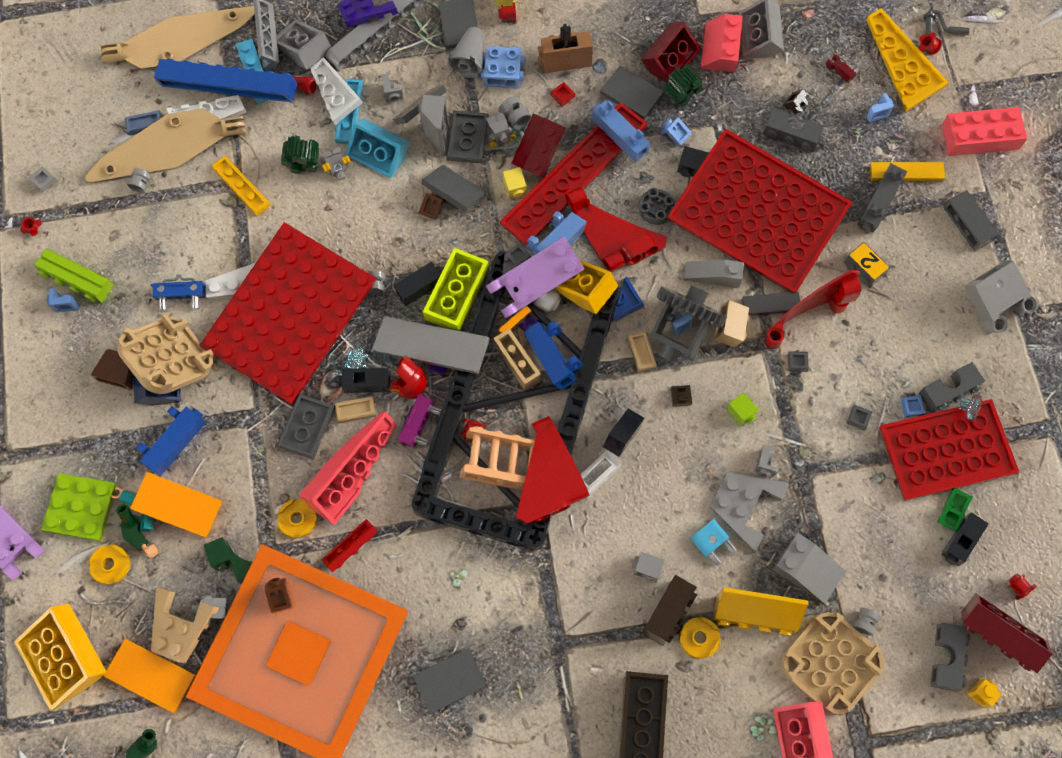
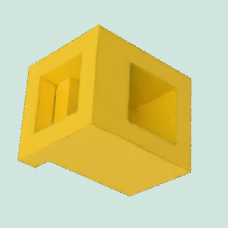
M979 678L967 693L983 708L992 707L1002 695L994 682L986 679L983 680L982 678Z

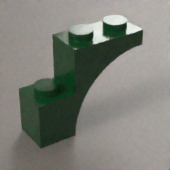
M223 537L203 544L210 567L214 570L222 571L228 569L230 564H232L237 582L242 585L253 562L238 557L230 548L228 541Z

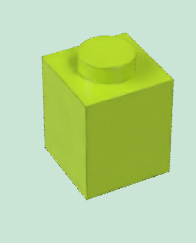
M744 392L731 401L726 408L740 426H743L745 423L751 424L756 420V414L759 411Z

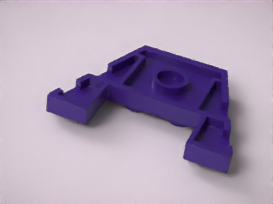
M343 0L337 5L347 28L367 23L368 19L373 17L382 19L388 13H392V16L398 14L392 0L376 8L372 0Z

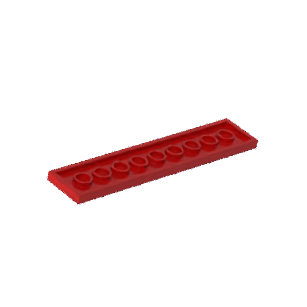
M620 102L615 107L636 130L643 131L647 127L648 123ZM597 125L500 221V225L526 246L529 243L527 240L531 236L537 237L554 219L552 216L556 211L561 213L569 205L565 197L566 193L580 186L584 190L623 150Z

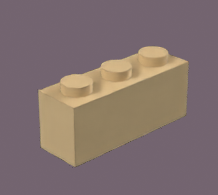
M510 328L493 338L494 347L524 391L541 382L540 372Z

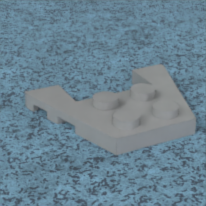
M728 472L710 509L753 552H756L764 535L745 524L761 492L781 501L789 483Z

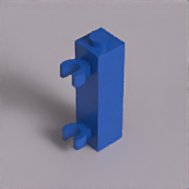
M555 321L549 323L547 328L540 322L531 325L524 334L551 381L562 391L577 380L572 371L581 368L583 364L576 355L572 356L568 362L564 359L552 339V336L562 332L561 327Z
M171 406L167 412L175 420L155 444L149 449L140 442L136 447L137 450L144 454L140 462L159 477L162 476L206 423L201 418L203 414L197 409L193 408L191 410L186 406L180 412Z

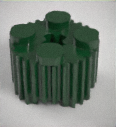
M686 64L683 69L676 68L668 76L669 81L666 85L663 84L662 90L676 105L680 104L683 107L690 101L689 98L692 95H697L702 91L703 86L701 84L703 79L689 64Z
M297 135L288 136V141L283 143L281 165L289 167L291 169L290 172L300 174L301 171L316 172L319 143L310 139V142L304 139L301 140L300 136Z

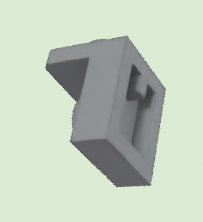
M382 74L386 102L402 100V87L394 88L393 80H389L388 74Z
M765 444L760 449L755 471L760 472L761 476L771 477L776 475L778 468L769 466L773 458V454L770 453L772 446Z

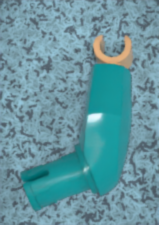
M116 487L115 489L120 491V493L116 497L113 495L111 497L131 506L137 493L128 490L123 491ZM141 514L140 530L153 531L154 518Z

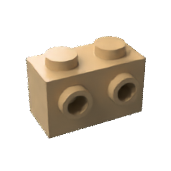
M729 300L720 307L719 312L727 316V319L722 327L716 328L714 340L736 347L743 343L747 336L745 331L746 325L749 322V307Z

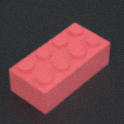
M1020 107L948 113L942 123L949 156L1020 150L1027 140Z

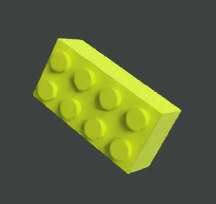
M454 248L423 310L424 319L446 329L461 331L489 272V262Z

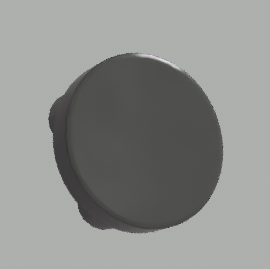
M650 188L639 200V214L643 220L650 224L660 225L669 221L667 219L668 215L675 206V199L666 191Z

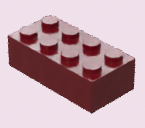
M977 593L973 595L961 611L964 627L971 633L977 632L983 636L982 639L987 644L998 646L1006 657L1010 659L1014 657L1020 661L1019 665L1029 672L1033 670L1038 674L1053 655L1047 640Z

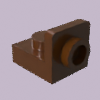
M433 191L432 194L426 193L419 214L437 220L442 204L446 203V200Z
M273 578L265 584V594L271 613L292 607L286 586V578Z

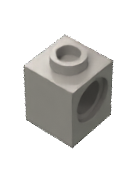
M641 552L640 557L635 556L632 568H635L634 574L657 582L664 560Z

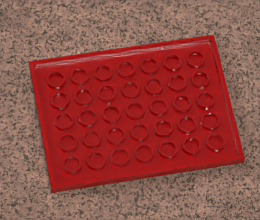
M725 128L667 219L738 262H744L745 266L785 290L796 294L853 202Z
M283 222L199 346L205 350L211 349L216 357L293 405L299 393L301 394L377 279Z

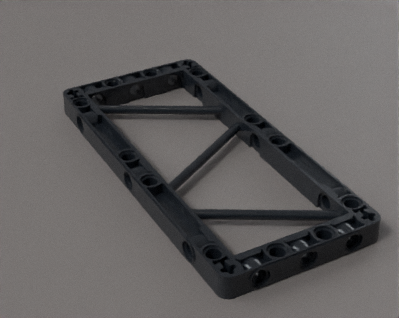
M500 251L495 255L468 333L490 337L499 310V301L501 295H504L506 287L503 286L490 294L486 286L493 282L495 277L503 275V269L500 264L503 263L507 251ZM619 285L603 305L608 306L610 309L607 311L600 309L597 314L593 313L582 351L563 332L555 335L583 364L575 372L574 376L577 380L565 388H570L558 427V432L571 456L609 333L619 295ZM514 287V291L518 292L519 289ZM532 302L526 305L546 327L552 322ZM455 370L412 500V509L417 516L442 525L533 551L540 550L544 545L552 516L546 519L544 525H538L535 521L529 523V525H524L439 500L436 497L441 485V476L444 467H447L454 443L469 458L471 455V448L458 435L464 412L560 391V389L552 384L468 403L471 394L470 388L477 374ZM582 391L585 395L577 397L574 393ZM456 395L463 396L459 401L453 400ZM571 426L574 431L567 433L564 431V428ZM478 456L477 465L482 468H488L487 464ZM426 484H431L433 488L430 491H423V487ZM496 485L518 508L520 499L510 488ZM422 497H424L425 507H422L421 510H419L417 505H422ZM456 514H463L464 519L457 522L454 520ZM500 525L502 526V531L494 533L492 527ZM536 531H538L539 541L533 544L532 539L535 538Z

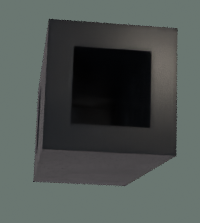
M430 262L394 285L395 291L404 305L411 304L433 290L442 270L439 266L435 267Z
M389 368L342 369V375H339V387H342L344 393L390 392L388 390L391 384Z
M628 408L608 434L603 448L620 457L639 431L645 418Z
M970 512L963 518L957 532L953 534L941 555L952 565L960 566L965 563L989 523Z

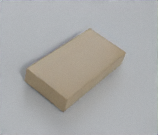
M646 331L628 335L637 371L641 372L656 368L657 365Z
M373 396L335 403L338 423L376 416Z

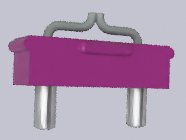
M421 393L418 394L416 401L410 405L407 413L401 416L403 422L399 429L400 436L398 442L403 447L409 446L415 449L417 443L428 446L429 440L420 437L430 413L441 415L442 409L434 407L435 403L433 400L424 397Z

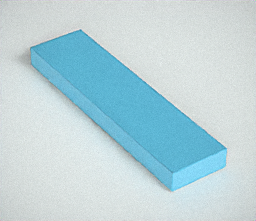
M345 79V82L361 99L363 80ZM360 105L337 124L335 143H349L354 123L358 120Z

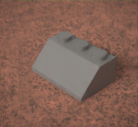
M760 0L739 12V15L743 16L741 42L744 58L771 57L784 50L780 5L773 0Z
M423 95V100L419 102L418 111L421 113L422 132H425L426 139L441 156H445L449 131L445 96Z

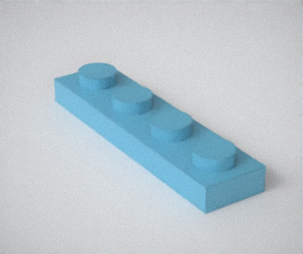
M249 39L237 43L236 47L244 69L249 70L252 68L263 71L253 40ZM254 98L256 104L268 101L266 99Z

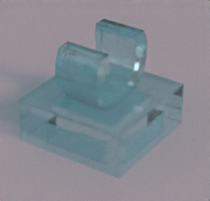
M357 346L350 350L345 367L349 369L356 367L366 368L367 365L362 364L361 359L367 360L370 356L363 354L364 349Z
M973 394L971 400L965 397L961 398L959 409L967 412V419L976 420L982 405V396Z

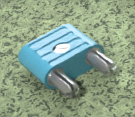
M715 519L690 538L703 555L709 557L716 566H719L722 561L714 551L722 544L725 545L731 554L737 550L729 541L730 537Z

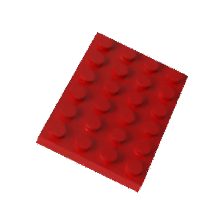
M992 399L888 423L879 427L904 501L1019 473Z

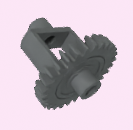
M691 285L685 296L663 286L660 287L657 298L662 302L666 301L650 335L663 342L658 354L659 356L674 363L680 352L695 357L710 325L714 324L717 327L724 325L727 316L704 304L709 293ZM675 305H678V310L684 308L685 314L691 311L692 317L695 314L699 315V320L704 317L690 347L662 334L667 322L672 323L675 320V315L671 314Z

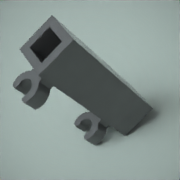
M892 163L887 167L857 223L864 231L874 233L878 228L907 171Z

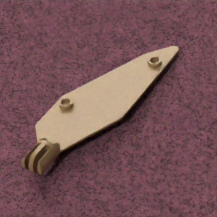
M254 6L169 17L123 43L100 45L102 62L126 60L140 69L157 67L159 59L167 60L170 58L182 62L242 28L255 15Z
M203 108L167 114L103 156L88 172L85 179L88 182H97L132 176L134 168L143 169L148 173L178 168L222 138L246 133V129H240L245 127V123L237 122L244 120L243 116L221 119ZM113 167V172L109 173V168Z

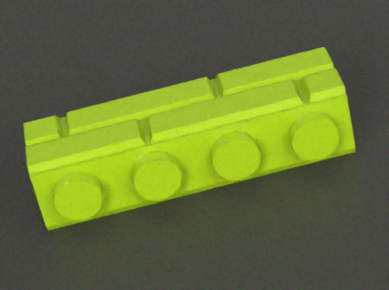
M45 249L41 257L34 264L41 277L47 280L50 277L54 279L53 282L61 287L66 285L71 292L77 295L82 293L87 300L93 303L95 301L103 303L107 294L114 287L108 278L49 249Z

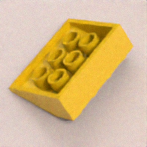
M723 587L715 597L713 621H717L720 626L735 624L740 629L750 630L751 627L759 628L758 631L763 633H771L772 630L779 631V635L791 636L799 630L808 601Z
M70 604L50 607L14 641L50 711L57 709L93 685L107 673Z

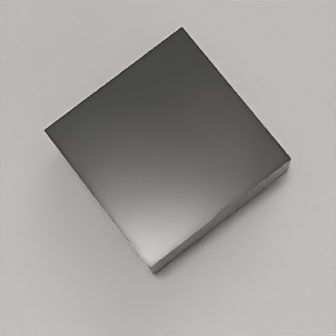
M789 351L788 371L808 372V352Z
M853 405L846 423L865 431L872 411Z

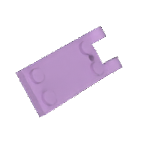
M564 236L494 280L486 288L490 294L503 286L507 288L515 301L501 310L504 317L507 318L584 270V267ZM514 287H518L519 291L515 292Z
M0 505V568L11 580L15 581L22 572L12 562L25 550L35 558L41 556L45 550Z

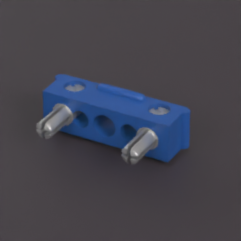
M177 274L175 278L164 279L162 283L151 284L153 298L159 300L160 311H166V300L192 298V309L195 310L199 309V298H205L206 284L202 281H196L194 278H183L181 274ZM178 278H180L181 280H184V281L192 280V281H189V282H168V283H165V282H167V281H176V280H178Z

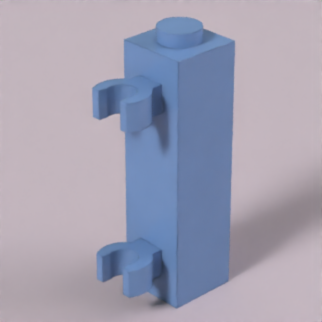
M605 100L593 108L592 120L635 163L649 152L650 142L644 138V133L639 129L636 130L614 108V104L610 100Z
M556 211L552 216L554 219L550 222L556 228L541 243L535 236H531L527 240L529 243L526 245V248L529 251H534V256L564 236L571 246L583 234L587 221L573 212L564 218L560 212Z

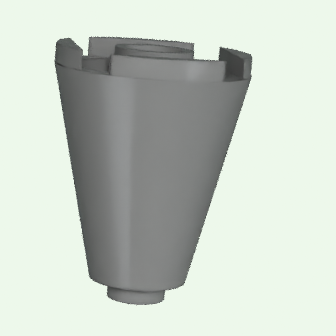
M470 27L466 30L448 59L447 64L450 70L454 73L456 70L460 73L461 77L476 78L482 72L484 34L478 27Z

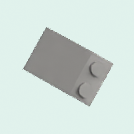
M294 20L276 35L278 49L295 64L306 70L325 57L327 51L331 48L324 32L298 20Z
M799 533L793 537L773 568V571L824 605L846 572L816 544Z

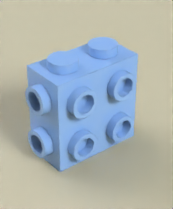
M487 46L486 53H483L485 68H482L481 72L484 86L519 88L520 82H523L524 71H521V66L525 67V56H522V48Z

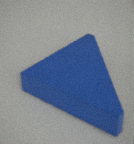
M627 277L624 278L612 318L613 322L644 307L642 300Z

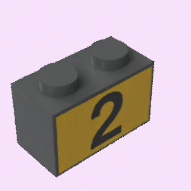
M865 242L849 253L843 262L849 271L859 270L860 274L858 277L860 282L869 288L882 279L890 269Z

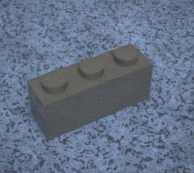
M968 190L949 199L943 207L974 251L992 243L999 235L996 226L990 222L985 211L979 207L975 197Z

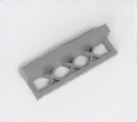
M253 0L259 58L262 59L263 69L270 70L279 64L273 4L265 0Z

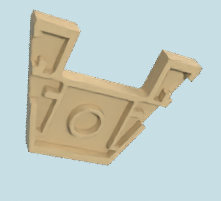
M157 587L151 652L180 663H186L199 642L198 637L203 629L208 628V621L213 614L216 615L219 607L200 602L195 620L192 622L170 614L169 610L175 592Z

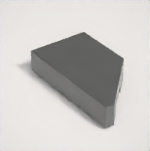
M520 243L505 253L503 275L531 258V255Z

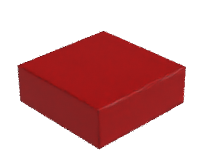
M563 82L551 91V96L563 107L575 97V93Z

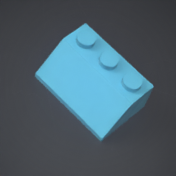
M363 119L354 123L345 156H349V158L392 178L406 157L410 141Z

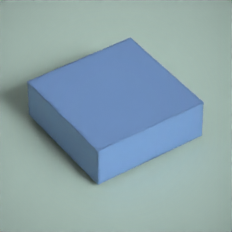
M921 395L900 399L905 418L921 416L926 413Z

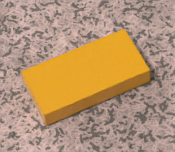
M525 306L497 331V334L499 335L509 328L510 330L513 329L531 312L529 307Z

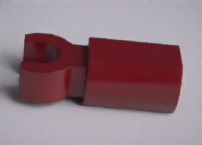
M834 54L832 60L835 62L827 60L826 66L834 69L847 83L856 76L857 73L847 64L841 62L838 55Z

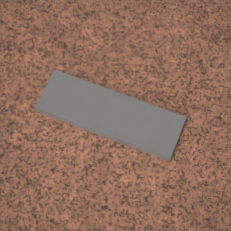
M384 316L372 351L397 358H402L406 355L412 361L478 374L490 339L487 336Z

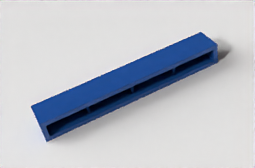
M170 58L167 60L159 59L154 79L163 87L234 96L239 95L242 97L293 103L297 82L293 76L285 72L279 74L269 70L265 72L252 68L246 70L236 66L230 68L219 64L216 66L203 62L197 64L186 60L183 62L175 61Z

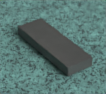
M799 291L796 294L787 292L743 296L742 302L743 306L749 307V316L786 313L800 302Z

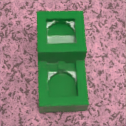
M954 488L946 500L937 523L957 532L965 516L964 513L973 497Z

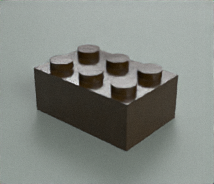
M675 574L642 634L662 646L666 642L670 643L677 632L674 627L676 624L680 626L688 613L685 611L686 606L690 608L698 595L695 593L697 587Z

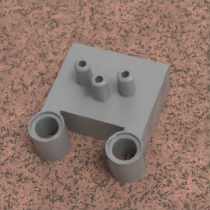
M1002 261L964 286L982 320V327L986 332L1002 333L1007 330L1008 320L999 314L1009 307H1012L1015 313H1033L1038 307L1037 300L1031 296L1014 261Z

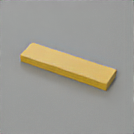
M223 156L211 166L256 216L271 206L268 200L226 156Z
M944 162L870 163L871 181H880L890 163L907 171L903 181L945 180Z

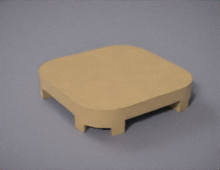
M163 314L161 320L132 331L128 327L123 330L119 338L117 352L120 358L141 385L150 392L156 394L173 392L203 379L212 368L213 352L211 349L205 350L199 346L200 342L188 328L189 322L185 318L181 320L176 317H170V314Z
M826 612L815 617L787 649L782 659V668L789 681L813 702L822 701L824 711L829 714L839 715L850 712L855 708L857 702L883 673L885 669L884 659L881 653L882 650L878 645L874 646L843 619L844 616L839 613Z

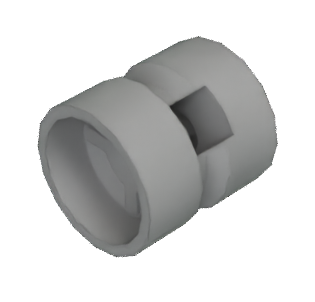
M517 96L509 97L499 107V112L504 114L508 124L514 131L524 128L532 117L526 108L523 107Z

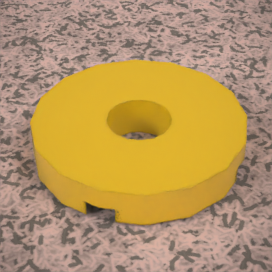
M292 499L284 503L279 509L277 525L281 532L290 538H304L314 530L317 523V513L310 509L302 499ZM295 514H301L302 520L297 524L293 523L292 517Z
M115 544L99 547L89 559L90 575L94 580L106 585L120 582L130 570L131 561L129 554ZM113 559V567L106 570V561Z
M696 617L688 620L682 626L679 633V642L682 649L689 656L695 659H705L712 656L718 650L721 637L718 627L711 620L705 617ZM697 632L705 635L706 640L704 643L700 644L695 641L694 636Z

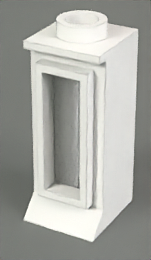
M608 450L581 474L590 496L621 467L622 461Z

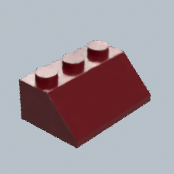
M674 22L666 27L640 60L649 73L667 83L669 81V74L676 68L681 70L686 64H690L702 48L685 22Z
M532 114L511 164L544 178L566 128L546 118Z

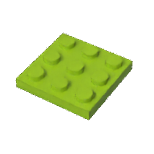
M58 473L41 530L101 542L113 502L111 495H115L117 484Z

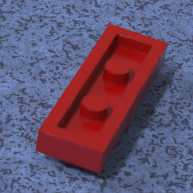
M367 519L364 520L321 560L333 573L351 555L356 554L362 545L370 541L378 532L377 529Z

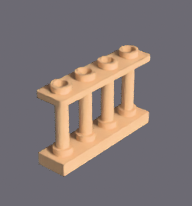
M477 426L470 427L466 433V438L473 439L470 462L461 469L460 478L523 490L526 475L522 476L516 473L518 449L529 451V466L535 438L525 439L516 434L506 435L501 431H487ZM480 441L492 443L488 468H482L477 465ZM499 445L511 447L507 472L498 471L497 469Z

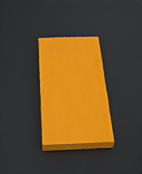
M146 472L130 510L207 538L222 500Z
M124 639L106 670L107 673L103 675L174 714L178 711L196 677L195 674L128 639Z

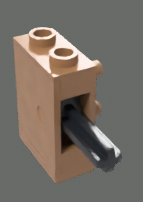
M563 24L560 27V36L550 35L547 38H541V46H538L539 67H543L544 73L591 67L593 44L590 31L573 33L570 26Z

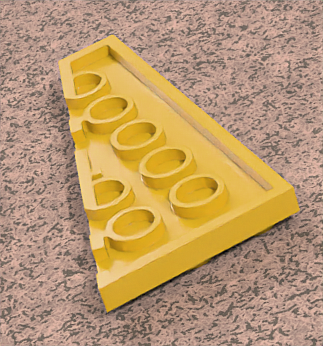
M882 8L867 17V24L905 112H908L947 87L949 82Z

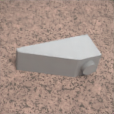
M732 260L686 262L683 280L739 288L743 276L744 262Z

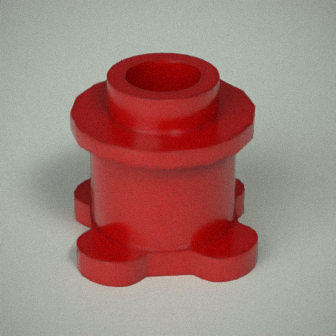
M512 2L513 6L503 7L501 5V8L498 9L499 19H502L503 23L504 21L513 20L514 24H516L515 2Z
M934 32L928 35H921L919 38L920 51L924 52L926 50L929 55H934L940 51L942 41L936 38Z
M464 419L463 422L466 423V426L461 435L464 436V440L472 442L473 439L466 438L469 428L477 426L485 429L486 426L477 421Z
M1018 573L1008 580L1010 584L1007 586L1015 591L1017 594L1015 598L1017 600L1024 598L1037 587L1035 584L1031 586L1024 578L1025 575L1022 574L1020 576Z

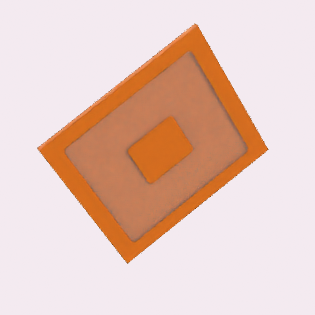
M261 544L186 697L315 758H342L409 610ZM273 578H286V586L292 607L271 613L265 594V584Z

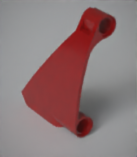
M581 186L565 194L572 212L587 221L584 234L608 271L613 272L626 264L634 265L666 248L667 236L632 224L590 204V200L587 199V195Z
M850 270L805 297L768 330L764 339L765 345L770 349L778 348L784 339L783 324L810 309L828 303L832 312L837 314L844 312L849 302L856 301L861 293V284L858 278L859 270ZM774 335L778 340H772L770 336Z
M549 416L531 423L537 435L516 515L517 519L527 524L535 520L536 522L545 520L568 509L571 504L590 496L564 441Z

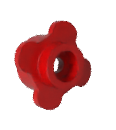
M27 217L22 221L20 231L23 234L29 233L32 236H36L42 222L39 219L35 220L32 217Z

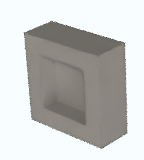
M43 166L29 177L42 192L57 181Z

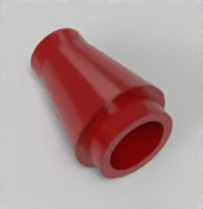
M293 76L297 82L296 89L307 95L315 92L317 84L312 77Z

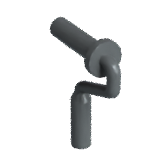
M929 10L928 13L923 15V19L926 21V35L933 32V20L936 18V14L944 31L951 34H969L970 29L966 27H947L939 10Z

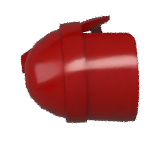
M405 355L398 362L397 374L401 378L392 379V385L388 390L397 393L403 398L417 399L418 394H422L426 388V377L423 369Z

